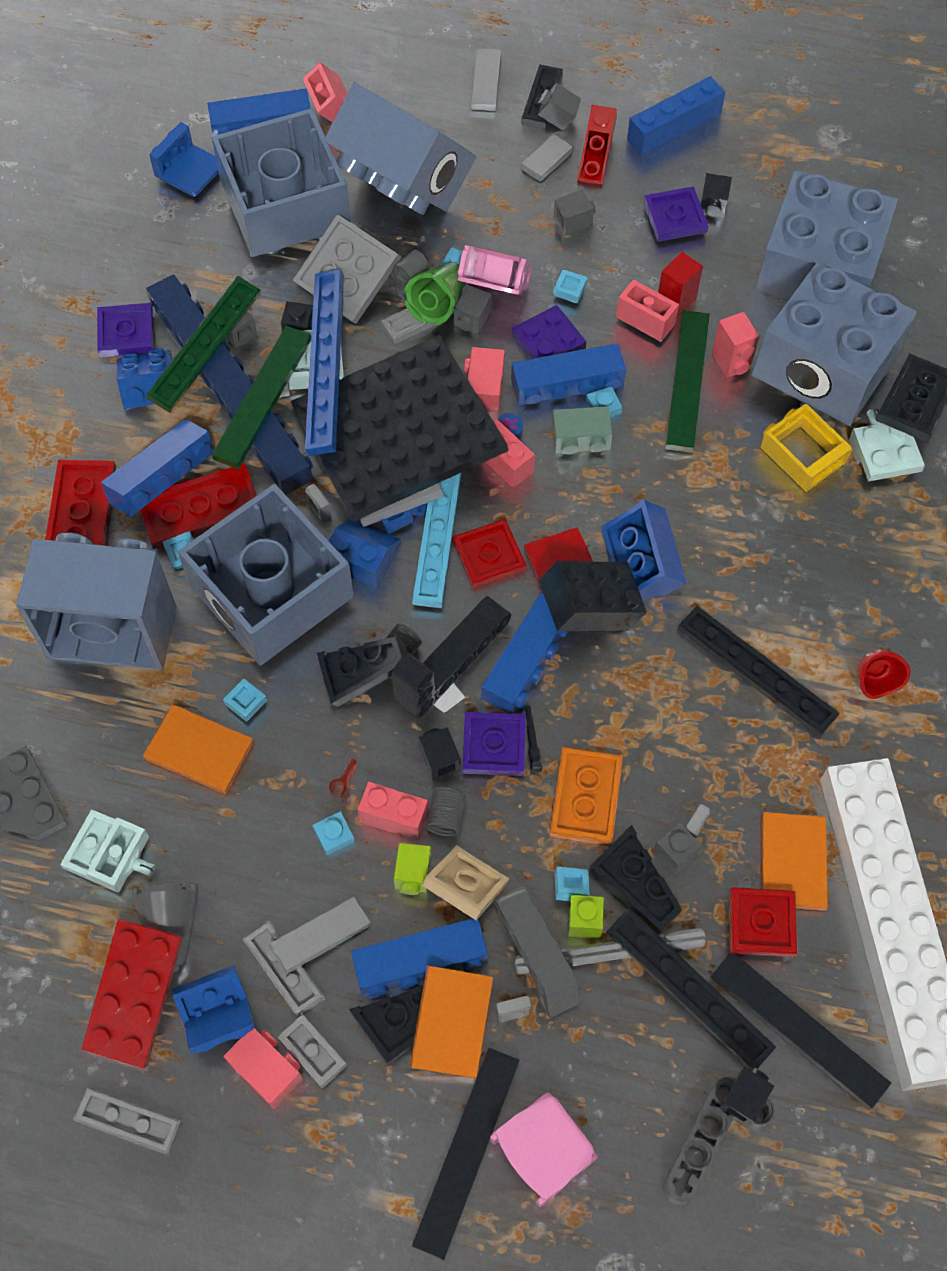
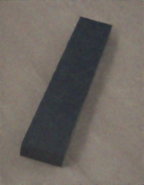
M696 606L679 624L678 630L817 737L821 738L838 718L839 712L699 606Z
M630 908L606 931L619 946L746 1067L758 1069L774 1051L776 1046Z
M729 953L711 975V979L869 1111L873 1109L891 1085L887 1078L738 955Z
M488 1048L412 1243L413 1248L445 1260L490 1137L519 1065V1059Z

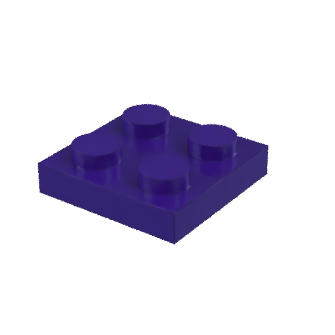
M694 186L644 195L643 203L657 242L708 232L709 225Z
M151 303L97 307V351L99 357L122 356L127 353L145 354L154 349L153 308Z
M558 305L512 328V335L531 359L583 350L587 344V341Z
M465 712L462 773L524 776L526 714Z

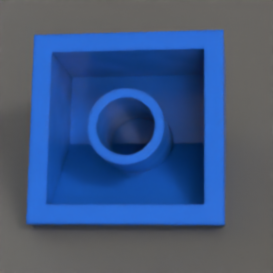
M347 520L336 527L328 540L349 563L351 578L375 588L379 587L401 543L400 538L368 526L363 527L362 524L352 522L351 520Z

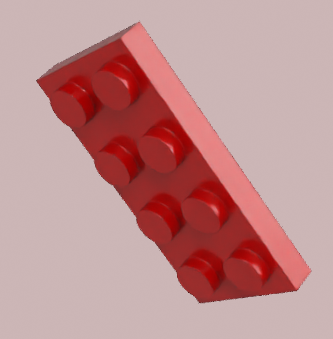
M58 460L45 540L56 541L57 535L61 533H74L86 537L93 545L105 546L111 504L108 503L101 482L116 471L115 461Z
M243 463L239 470L230 467L170 486L144 506L140 512L154 550L163 547V541L188 531L192 533L193 537L203 534L256 497L257 494L247 467Z
M122 918L117 920L81 1050L143 1069L148 1066L184 936Z

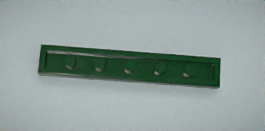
M237 276L147 392L146 399L171 413L259 297L261 290L240 276Z
M683 310L666 450L693 453L710 313Z
M285 326L213 451L212 458L214 461L239 470L309 346L311 334Z

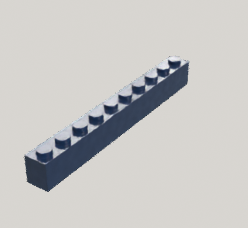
M173 274L147 287L146 291L152 308L179 347L182 348L205 317L203 316L204 311L197 300L193 301L191 299V293L186 283H180ZM225 340L199 375L229 419L232 420L254 379L251 375H245L240 359L230 354V347ZM271 411L250 449L272 481L287 495L313 481L311 475L313 464L306 453L301 454L298 450L299 445L294 435L286 433L284 430L285 425L279 414L276 413L274 415Z

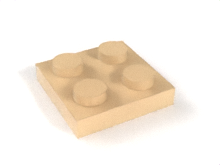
M456 846L426 876L422 886L477 920L491 905L494 898L498 897L506 888L509 878L459 846Z

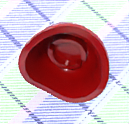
M881 649L867 653L857 666L860 689L870 699H878L902 689L909 681L911 674L910 666L902 656L895 652Z

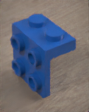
M182 122L171 130L167 137L158 146L154 147L149 154L154 176L191 196H197L219 173L216 156L193 145L189 126Z
M156 348L146 354L127 353L117 359L116 379L124 410L154 404L146 399V394L171 363L172 355L170 350Z
M235 965L171 989L172 996L184 1023L187 1046L190 1053L207 1052L222 1042L230 1039H240L255 1027L248 999Z

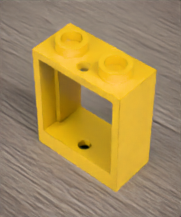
M804 404L799 409H791L779 423L770 424L763 432L764 437L760 447L805 492H808L845 465L853 449L807 404ZM799 427L827 452V454L807 468L780 442Z

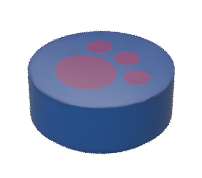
M506 413L498 417L497 420L518 439L521 437L523 422L519 416Z

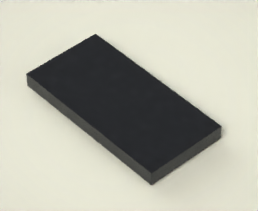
M909 353L875 421L928 443L947 404V368Z

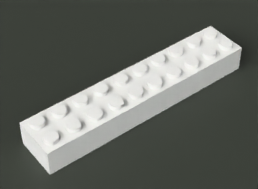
M889 759L827 767L820 782L902 1091L947 1084V962Z

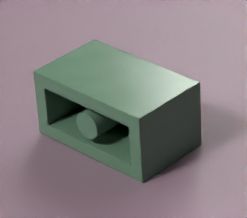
M609 406L553 410L552 432L555 453L574 454L583 451L602 452L610 450L613 434Z

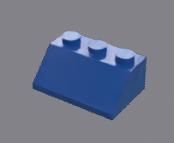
M643 500L601 527L610 562H628L642 600L665 596L687 583L664 507Z

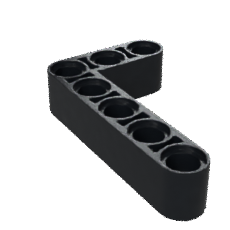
M486 596L423 663L410 653L405 654L392 671L394 699L417 718H421L509 623L512 614L492 598Z

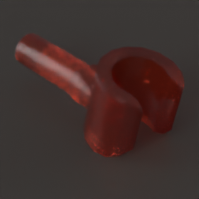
M350 759L340 779L337 778L330 782L328 788L331 794H333L336 786L343 785L344 789L340 797L345 798L348 796L349 787L347 783L357 763L355 759Z

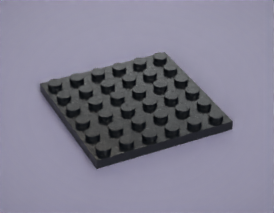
M438 335L339 379L336 452L319 454L318 457L351 521L354 522L509 450L506 441L445 342ZM308 393L291 400L292 407L305 432Z

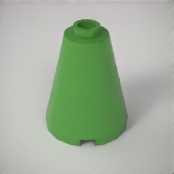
M450 262L416 274L409 280L404 289V292L406 291L405 305L410 314L419 322L440 325L451 317L465 283L458 281L459 264Z

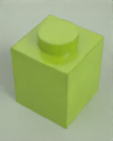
M399 843L394 875L395 889H400L401 893L407 895H418L419 892H427V888L422 885L430 870L431 846Z
M571 895L568 937L600 939L603 930L604 897Z

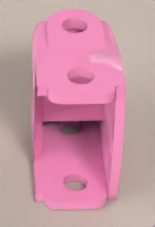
M465 245L458 270V281L522 295L529 285L532 266H530V260Z
M549 1092L540 1097L527 1109L515 1115L490 1137L493 1145L500 1143L510 1164L524 1182L541 1196L536 1201L539 1208L562 1191L575 1177L599 1158L594 1151L593 1145L561 1103Z

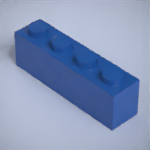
M709 76L630 117L627 140L642 156L720 115L725 91Z
M307 88L207 103L213 136L311 108Z
M618 343L513 362L511 366V381L518 405L536 404L539 401L562 399L576 394L585 395L608 387L616 389L619 386H624L626 367Z
M184 419L101 482L108 503L132 517L212 455L214 450L208 431Z
M539 594L481 687V699L508 714H514L517 707L521 709L524 707L530 695L528 689L532 683L538 684L544 673V668H542L546 660L551 661L554 658L559 647L557 645L558 640L561 636L565 638L569 631L556 630L543 594Z
M469 919L351 951L361 995H368L369 998L383 996L388 993L387 989L399 986L403 990L418 986L420 984L419 981L425 980L427 965L456 971L464 969V972L469 973L483 968V964L488 963V953L478 919Z

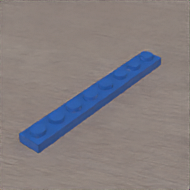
M341 269L315 274L305 451L308 456L336 452L344 275Z

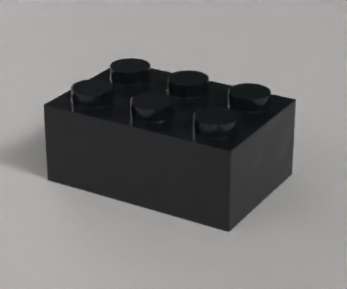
M556 561L539 579L557 631H628L647 613L628 562Z

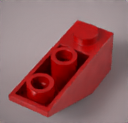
M598 105L591 106L577 181L597 185L603 184L617 120L616 108Z

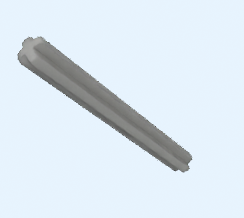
M702 928L658 934L674 951L699 948L706 944V937ZM615 941L560 949L570 967L632 958ZM521 955L515 956L516 972L518 974L530 973Z

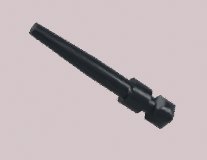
M526 705L527 734L530 748L528 749L529 760H531L530 769L533 773H539L543 769L542 763L539 761L541 753L540 748L537 746L531 706Z

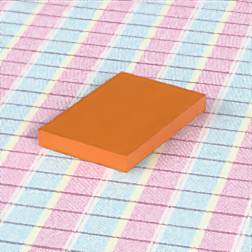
M172 704L146 749L143 758L146 761L226 795L251 750L254 740L251 737Z
M562 747L550 837L608 846L613 843L623 755Z
M763 812L762 889L796 891V909L826 911L828 908L826 817Z
M427 965L409 1067L477 1079L493 977Z

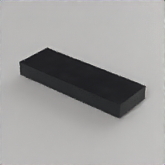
M539 64L521 118L522 125L546 128L548 121L538 115L541 107L539 100L546 89L550 91L556 83L560 85L563 69Z

